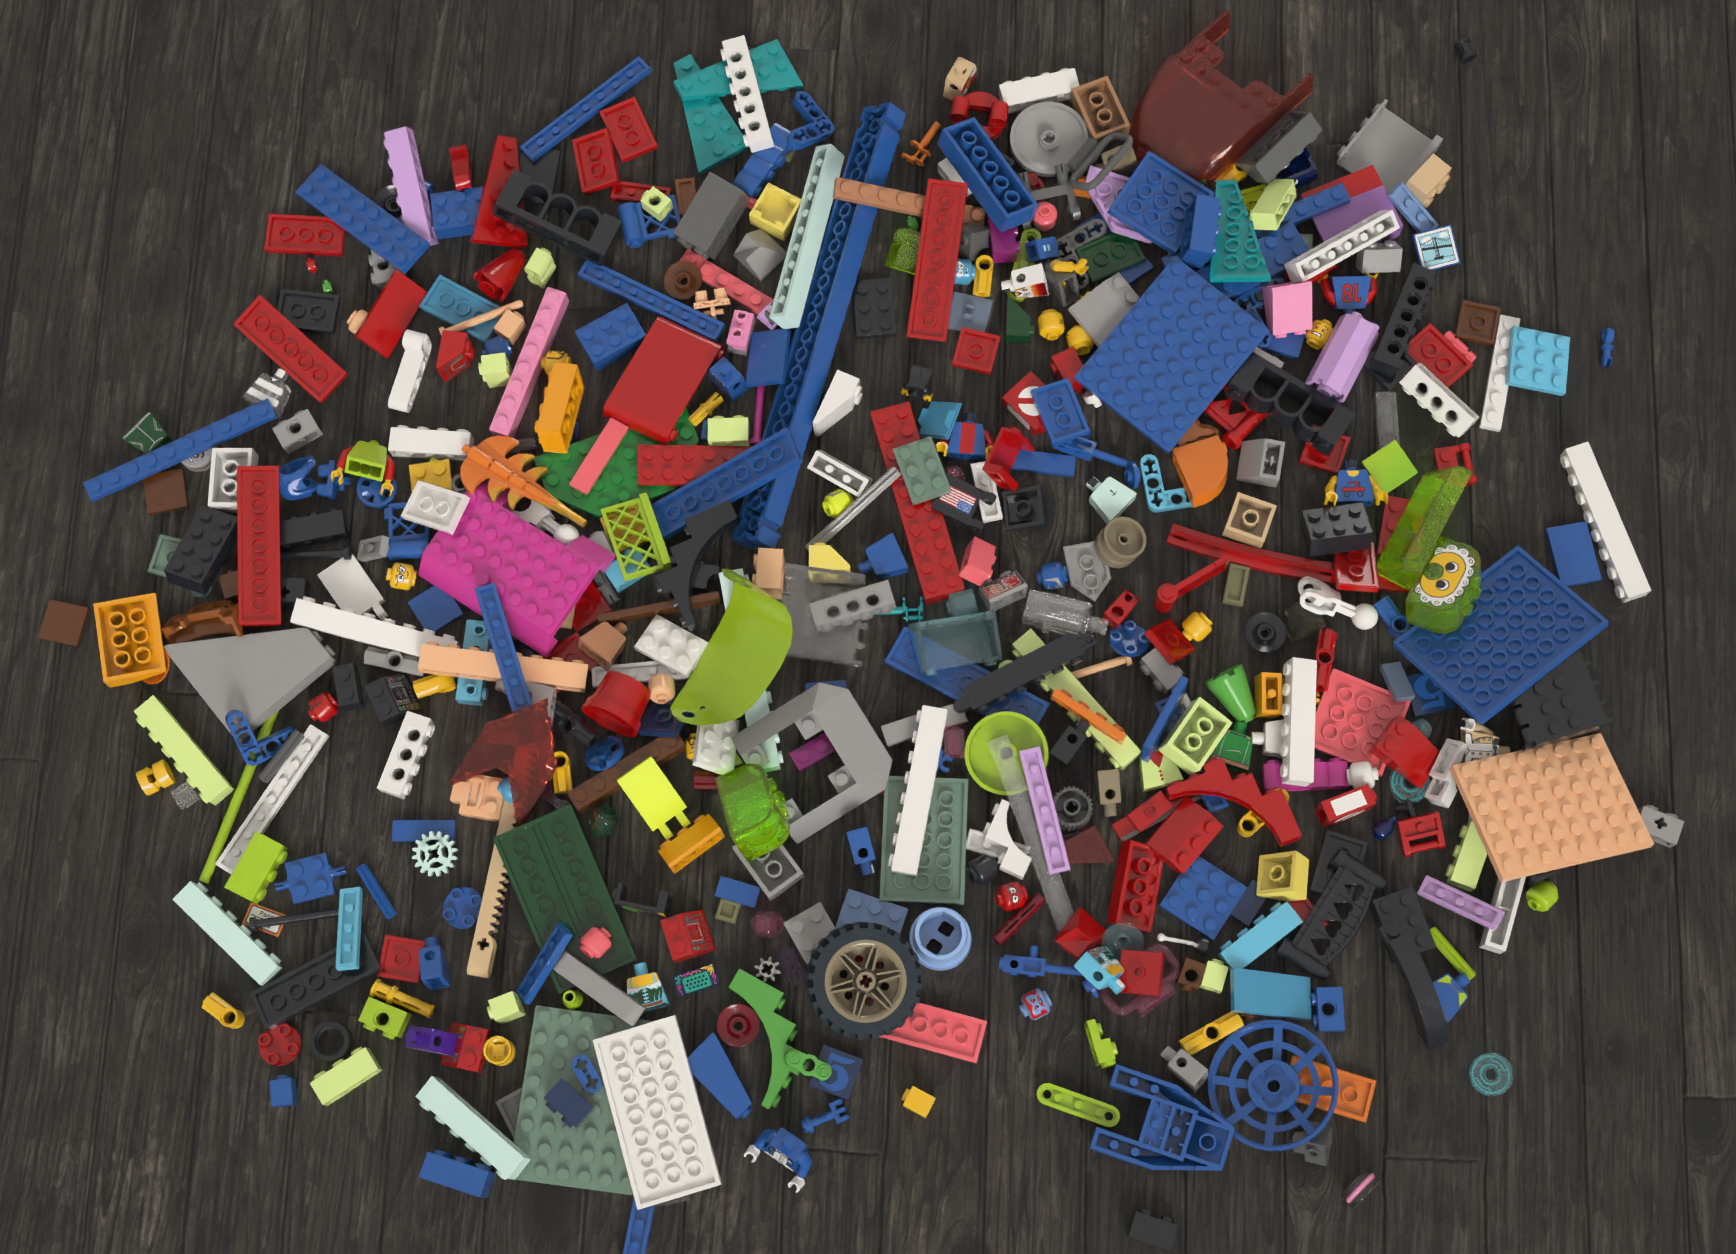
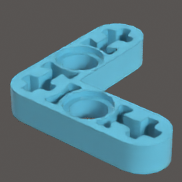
M1151 454L1144 455L1141 458L1139 468L1148 509L1152 512H1164L1192 507L1189 499L1186 502V491L1184 488L1164 491L1157 458ZM1147 460H1149L1150 463H1154L1151 467V474H1148V466H1144ZM1149 479H1156L1158 486L1150 488L1147 485V481ZM1154 493H1157V500L1161 501L1159 507H1156V504H1152ZM1175 494L1180 495L1182 502L1179 504L1173 503L1171 496Z

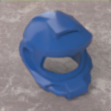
M312 455L298 458L279 468V493L284 499L290 501L312 496V492L317 490L318 483L311 478L305 477L316 464Z

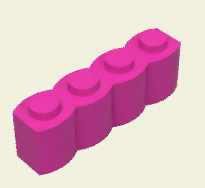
M1331 758L1329 762H1321V759H1314V782L1306 787L1282 784V777H1280L1282 763H1279V760H1268L1261 767L1263 792L1273 788H1281L1286 791L1341 790L1349 787L1347 779L1348 764L1347 761H1342L1341 758Z

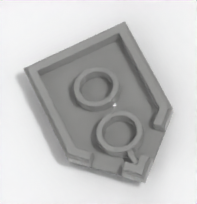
M1095 541L1064 546L1063 551L1071 586L1095 602L1111 579L1109 566L1104 564L1097 556Z

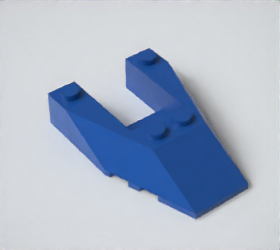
M1117 1064L1114 1066L1108 1087L1150 1101L1138 1141L1096 1127L1088 1149L1151 1170L1222 1171L1235 1130L1233 1126L1205 1107L1180 1086Z

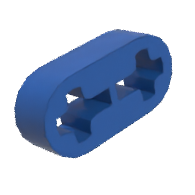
M585 1055L576 1056L572 1061V1069L583 1088L589 1093H596L601 1090L603 1082L591 1060ZM579 1059L587 1061L585 1067L588 1072L585 1074L581 1068H576ZM589 1074L593 1080L598 1079L596 1083L597 1088L595 1089L587 1087L589 1080L586 1076Z

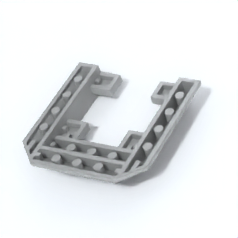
M820 682L731 737L751 773L770 763L759 744L793 723L796 724L805 740L824 730L845 765L828 775L838 792L837 795L805 815L802 814L793 798L782 804L780 809H783L785 813L782 818H785L787 821L785 829L797 844L885 790L892 764V758L849 689Z

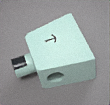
M1093 476L1086 484L1093 491L1089 502L1106 524L1112 519L1119 517L1135 500L1137 495L1136 492L1112 477H1108L1101 483Z

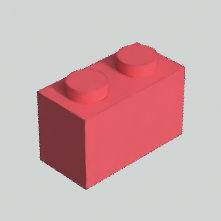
M974 536L965 548L959 576L978 586H981L985 580L988 581L993 573L991 567L996 560L994 555L996 547Z

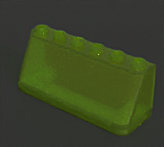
M1454 466L1429 471L1422 476L1376 563L1377 573L1381 577L1410 590L1471 477L1472 471L1462 466Z

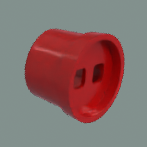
M608 671L593 695L586 699L581 709L589 719L599 726L615 734L633 738L637 736L641 727L640 720L651 697V692L642 683L628 675L616 671Z

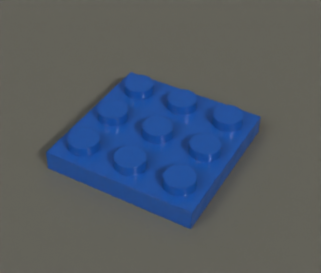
M1198 856L1184 874H1179L1159 906L1213 941L1247 887Z

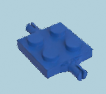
M327 853L285 863L286 881L275 883V889L277 892L289 889L293 904L336 894L335 876L347 874L346 867L343 865L333 868L329 863Z

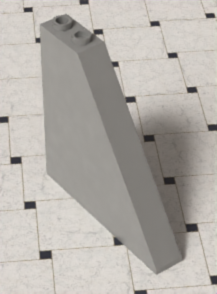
M307 627L164 646L170 658L229 732L230 730L225 721L229 711L234 709L241 711L253 732L337 663L333 657L335 655L334 651L328 645L324 646L321 643L323 640L321 635L316 630L312 632ZM233 716L232 722L236 724L238 729L242 728L238 721L239 718ZM242 733V734H240V736H239V741L241 742V741H242L243 739H245L249 734H248V733Z

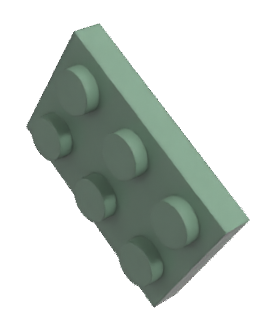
M931 436L893 449V454L912 505L951 493V487Z

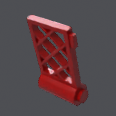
M1226 554L1175 586L1170 583L1162 584L1158 588L1153 601L1155 610L1164 614L1170 612L1176 599L1225 571L1230 561L1228 555Z

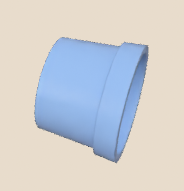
M935 907L924 911L914 920L909 931V943L913 951L917 953L920 964L932 970L943 971L952 969L964 961L971 948L972 935L968 923L958 912L945 907ZM944 921L954 927L949 937L938 931L939 926ZM931 939H935L942 944V949L938 954H933L926 948Z

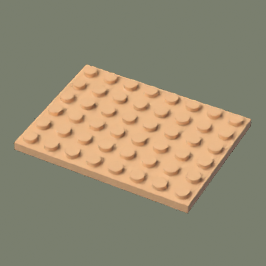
M1601 733L1561 741L1524 752L1520 750L1455 764L1450 768L1500 882L1651 848L1654 845Z

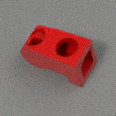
M1125 590L1104 612L1101 620L1110 628L1117 629L1140 599L1128 590Z

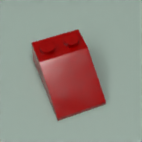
M1401 715L1391 719L1369 750L1370 753L1418 789H1421L1429 778V773L1440 753L1417 727Z

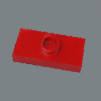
M1159 791L1128 814L1127 817L1140 833L1173 809V806L1165 795Z

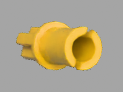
M714 392L707 401L699 404L700 407L688 418L689 422L694 426L700 424L708 415H712V411L724 401L721 396L718 397L719 394Z

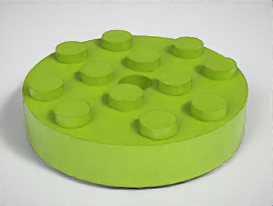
M1016 712L993 713L980 720L971 730L965 745L966 766L972 778L985 790L999 795L1019 794L1028 790L1019 751L1040 746L1046 770L1049 760L1048 742L1041 728L1030 718ZM1006 747L1012 750V757L1010 759H1004L1001 755L1002 750Z

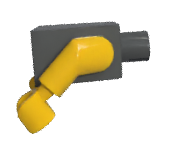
M1063 258L1048 259L1044 263L1047 283L1063 307L1072 302H1078L1084 297L1080 295L1076 273L1082 275L1087 271L1089 267L1085 266L1087 263L1086 259H1080L1077 264L1066 262Z

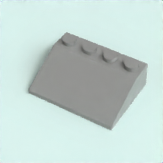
M1118 272L1072 305L1068 311L1099 348L1140 297Z

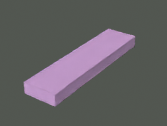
M1428 875L1424 878L1417 892L1419 896L1493 931H1496L1505 914L1503 910Z

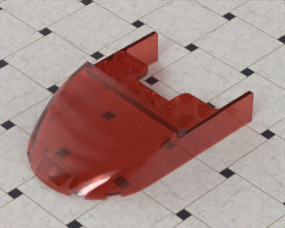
M1226 9L1176 55L1172 54L1145 89L1130 122L1129 134L1133 137L1132 148L1136 160L1140 164L1148 151L1196 181L1211 180L1233 166L1289 110L1295 109L1312 93L1313 74L1309 73L1284 96L1278 94L1262 81H1253L1244 89L1240 88L1216 69L1222 63L1224 54L1214 43L1230 29V12Z

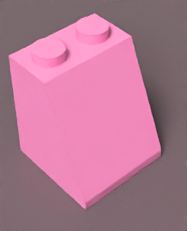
M1312 281L1288 282L1262 287L1267 328L1270 330L1271 335H1275V338L1287 337V333L1294 332V335L1306 334V330L1312 329Z

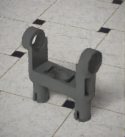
M1066 163L1054 166L1058 183L1051 187L1033 190L1030 187L1028 171L1016 174L1035 201L1064 195L1067 212L1070 213L1071 220L1073 222L1081 220V212L1078 203H1076L1074 188L1069 184ZM1032 220L1021 224L1022 231L1031 229Z

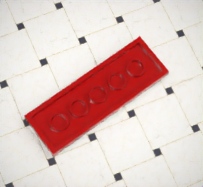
M261 295L254 300L233 324L320 403H323L348 375L346 371Z
M638 444V486H684L753 446Z

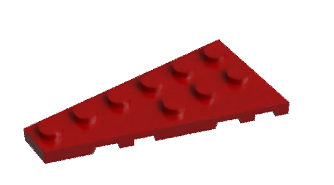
M498 135L494 141L490 157L491 162L487 169V178L483 186L478 206V215L474 222V231L470 243L525 248L528 245L526 231L492 215L495 202L513 170L520 172L516 138ZM523 201L519 206L522 210H524Z

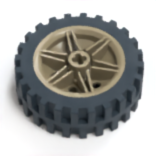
M848 923L830 931V934L818 942L819 945L812 951L811 959L806 967L805 985L807 986V996L815 1013L832 1030L843 1036L859 1040L867 1038L878 1039L879 1036L889 1035L896 1028H901L905 1024L904 1021L914 1014L913 1010L921 999L919 997L920 990L923 989V983L921 982L923 971L918 962V955L911 948V944L898 932L877 923ZM861 955L863 957V961L861 963H856V956ZM878 961H882L884 963V967L882 969L876 968L875 965ZM842 970L847 971L848 974L846 978L840 977V972ZM863 975H866L867 978L870 977V981L867 982L865 987L864 984H860ZM883 982L889 985V988L885 991L880 987ZM847 991L852 992L853 995L849 1000L844 996ZM868 997L873 999V1004L870 1006L865 1003V999Z

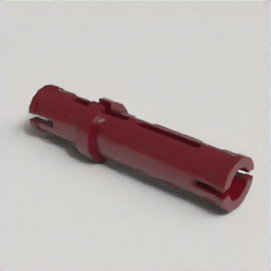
M1037 892L1010 920L1007 919L1004 922L1005 925L992 936L993 939L1002 946L1014 933L1017 934L1019 932V928L1046 903V900ZM1033 905V907L1021 918V915ZM1017 920L1018 922L1007 933H1005V931Z

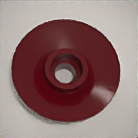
M743 1004L728 1006L721 1012L717 1020V1031L720 1038L732 1047H744L750 1044L759 1032L760 1023L757 1014L753 1009ZM741 1022L743 1024L741 1030L735 1029L736 1023Z

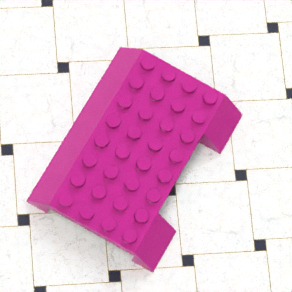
M485 479L477 486L474 494L467 490L465 491L464 495H467L470 500L454 534L438 530L422 554L418 575L481 616L482 613L474 588L495 583L510 634L547 658L558 642L554 635L597 572L600 570L605 573L616 556L583 535L566 546L510 511L511 509L508 504L510 489L502 491L496 502L493 503L488 493V482L490 479Z

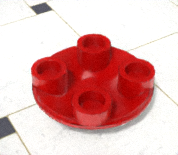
M285 1023L269 1031L265 1030L258 1039L261 1057L265 1062L273 1066H284L291 1063L297 1057L301 1048L299 1033L294 1027Z

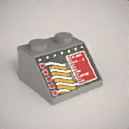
M1009 570L1002 573L998 579L984 581L979 587V594L988 612L992 613L1025 598L1028 586L1017 570L1013 572Z

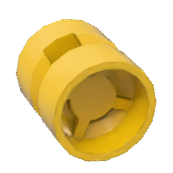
M164 759L152 764L151 769L146 767L136 772L137 780L147 796L158 792L160 787L166 788L176 783L173 772Z
M494 1036L487 1040L483 1052L485 1058L492 1064L505 1066L515 1058L516 1049L510 1040L501 1036Z

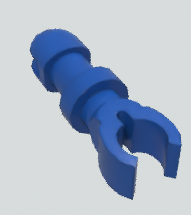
M1606 328V330L1601 331L1603 345H1601V350L1603 351L1601 365L1603 367H1610L1612 364L1611 351H1613V345L1611 343L1615 334L1612 328Z

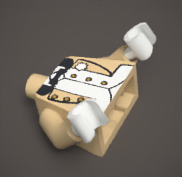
M1462 718V720H1465L1466 725L1465 727H1460V729L1466 731H1461L1460 741L1464 742L1468 747L1461 763L1510 753L1509 746H1499V737L1494 736L1492 730L1475 722L1474 719Z

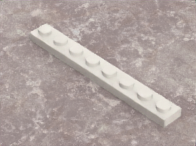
M310 724L304 733V739L282 765L215 863L217 866L232 874L255 832L257 831L261 834L265 832L329 738L327 734Z

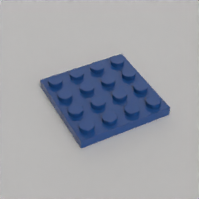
M1148 151L1107 213L1174 256L1181 246L1185 209L1197 194L1214 197L1215 192Z

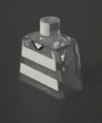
M279 368L273 377L262 373L244 393L242 398L251 406L268 398L271 401L277 419L280 420L291 394V389L284 383L289 374Z

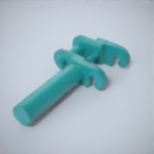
M920 596V606L918 608L906 607L905 597H902L903 606H896L888 614L878 613L874 615L906 614V616H903V619H906V623H908V620H918L920 622V619H923V616H920V613H923L922 596ZM908 611H918V615L908 616Z

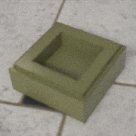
M721 898L715 919L736 924L741 904Z

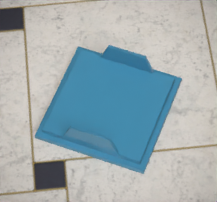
M931 401L928 409L922 408L918 418L921 426L920 438L931 436L932 439L949 440L962 403Z

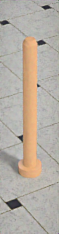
M522 300L514 301L446 329L442 326L439 328L440 334L442 336L443 330L463 331L501 316L507 309L513 311L521 308L523 302Z
M1120 656L1073 671L1071 674L1078 679L1125 663L1127 666L1132 665L1131 657Z

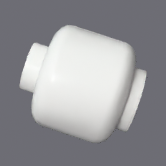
M1370 761L1352 763L1350 769H1347L1349 786L1352 785L1356 789L1368 784L1369 788H1373L1375 780H1379L1377 767L1373 768Z

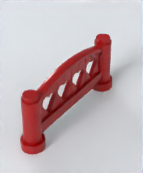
M1232 377V378L1228 381V383L1223 387L1224 392L1226 391V389H1227L1229 383L1231 382V380L1233 379V377ZM1229 398L1216 402L1213 399L1204 411L1227 431L1222 436V440L1232 450H1237L1243 444L1242 440L1267 416V413L1252 411L1245 402L1239 403V405L1245 408L1244 412L1229 415L1232 399Z

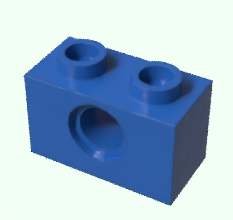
M1316 987L1313 989V993H1311V1006H1314L1315 1014H1312L1311 1017L1312 1027L1316 1028V1032L1345 1031L1342 987ZM1323 1004L1331 1007V1015H1325L1322 1012Z

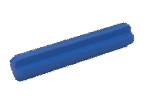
M365 863L360 865L356 871L386 919L393 918L397 912L368 865Z

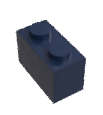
M562 1078L544 1097L547 1101L545 1105L553 1113L558 1111L562 1114L561 1120L569 1128L572 1126L578 1128L595 1109Z

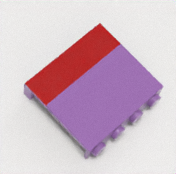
M1373 165L1300 195L1299 200H1302L1343 183L1351 199L1348 204L1312 218L1323 242L1381 210H1393L1400 228L1376 241L1377 243H1381L1385 239L1392 240L1398 237L1403 228V224L1392 202L1386 196L1387 192Z

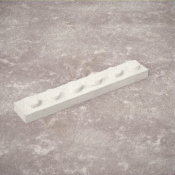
M1500 315L1479 428L1496 432L1501 430L1509 386L1506 385L1510 328L1513 326L1519 327L1520 318Z

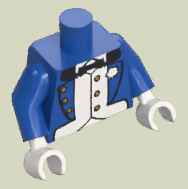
M782 1127L778 1130H764L754 1142V1145L748 1147L744 1157L747 1154H751L754 1157L751 1162H755L760 1154V1150L770 1155L796 1173V1176L788 1183V1188L795 1184L797 1186V1193L805 1185L803 1178L806 1177L812 1164L807 1144Z

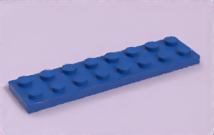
M322 164L295 191L300 198L404 275L431 246L428 241Z
M786 427L651 504L663 540L666 541L682 532L683 528L686 527L685 519L728 500L730 503H733L803 463L790 429Z
M905 626L885 660V664L955 701L965 696L963 691L966 685L991 673ZM1027 691L1019 694L1013 692L1008 695L1009 698L1001 703L996 701L989 705V709L979 714L986 717L997 712H1016L1030 718L1039 725L1050 703Z

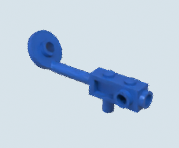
M1091 433L1053 447V449L1059 450L1062 453H1067L1087 461H1091L1092 456L1125 467L1124 478L1128 487L1136 489L1139 485L1141 474L1136 463L1096 449L1097 442L1090 440Z
M1030 946L1029 957L1004 955V957H1000L999 962L1000 970L1014 976L1024 974L1027 977L1036 978V976L1045 977V972L1083 976L1074 966L1046 964V959L1038 958V946ZM1012 961L1018 962L1017 968L1011 967ZM1084 977L1085 980L1082 981L1085 990L1087 993L1092 992L1095 999L1098 998L1097 990L1099 989Z

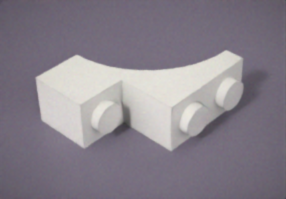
M1002 799L1000 804H995L991 814L994 815L992 823L987 822L983 834L986 835L985 841L1007 850V852L1002 851L997 862L1001 864L999 870L1023 880L1032 858L1018 849L1012 841L1006 820L1010 802Z

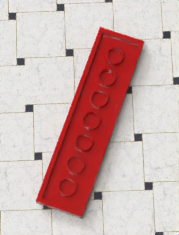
M928 179L907 338L947 342L968 183Z
M237 466L238 625L278 626L281 625L279 466Z

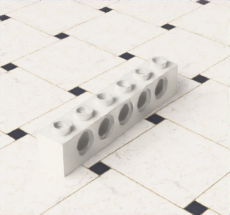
M745 36L722 41L724 49L720 51L723 61L727 60L728 66H725L727 77L732 78L733 83H730L729 86L732 95L736 94L737 97L734 105L736 112H740L742 116L738 120L741 130L745 129L746 132L743 135L745 146H750L752 153L774 147ZM744 93H750L747 96H742ZM754 127H759V129L755 131L751 130Z
M1393 210L1378 211L1285 263L1284 266L1291 282H1305L1399 229Z

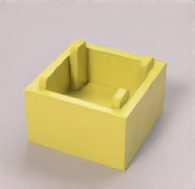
M768 183L749 214L750 224L785 241L795 225L801 199Z

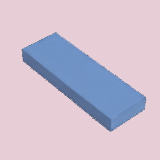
M1403 181L1399 182L1386 195L1417 233L1435 229L1439 226Z

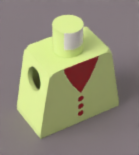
M1158 746L1148 763L1143 761L1140 756L1142 792L1168 787L1171 782L1176 780L1183 781L1178 766L1158 750Z

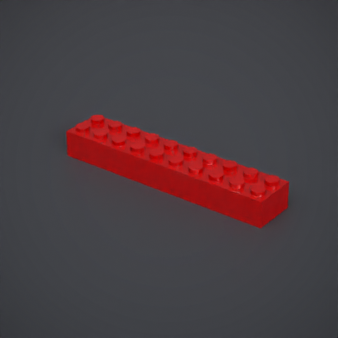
M909 401L870 412L871 423L886 472L893 466L899 470L893 454L894 448L920 440ZM900 475L890 487L925 606L964 595V584L959 576L960 571L943 514L931 509L935 498L912 505L902 475Z

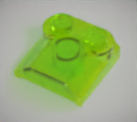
M898 228L894 233V239L885 266L915 275L921 233L908 228Z

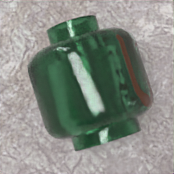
M610 806L596 807L588 820V827L595 836H609L618 822V816Z

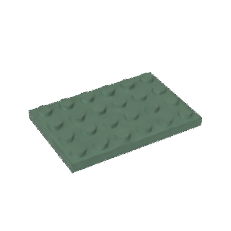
M889 776L886 789L884 790L880 901L964 905L968 779L935 778L916 877L892 872V867L888 866L890 854H894L896 846L892 845L894 833H898L900 825H896L898 812L902 813L904 806L900 804L902 792H906L908 785L904 784L905 776Z

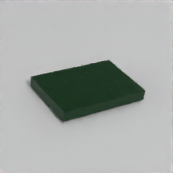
M1110 233L1075 249L1079 260H1087L1085 266L1089 268L1086 273L1092 285L1146 261L1136 239L1117 233Z

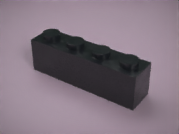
M330 509L327 513L321 514L318 512L309 513L306 517L292 516L288 520L280 521V551L350 538L347 516L340 509Z

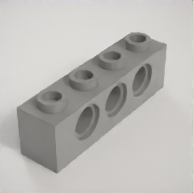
M888 580L809 603L817 631L822 630V632L831 631L838 625L848 626L854 620H868L874 614H888L896 608ZM871 598L878 599L876 605H869L868 601ZM851 604L859 606L856 611H849L848 607ZM832 610L839 611L836 617L828 616Z

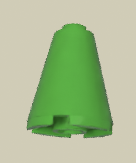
M1242 664L1233 666L1221 672L1216 679L1211 678L1205 682L1206 687L1236 721L1247 723L1254 719L1253 715L1256 713Z

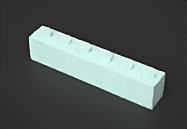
M190 881L172 900L259 985L264 986L271 982L283 969L279 964L281 960L274 953L269 955L264 950L266 945L258 938L254 940L250 936L252 932L245 925L242 924L240 926L235 922L237 917L229 910L225 912L221 908L223 905L221 901L215 896L211 898L207 894L208 889L202 883L196 884Z
M431 1076L415 1096L421 1101L419 1105L427 1111L431 1110L436 1114L434 1118L439 1123L447 1124L451 1128L450 1132L455 1137L464 1139L466 1141L465 1146L473 1152L477 1151L482 1155L480 1159L488 1166L493 1165L497 1169L496 1173L502 1179L515 1180L531 1160L528 1155L441 1078Z

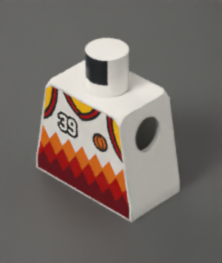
M1042 263L1011 271V280L1001 281L1003 293L1014 291L1017 299L1049 295L1046 274Z

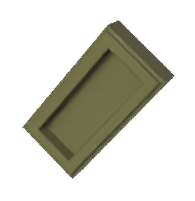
M1233 563L1229 564L1222 600L1223 604L1237 607L1243 606L1250 567Z

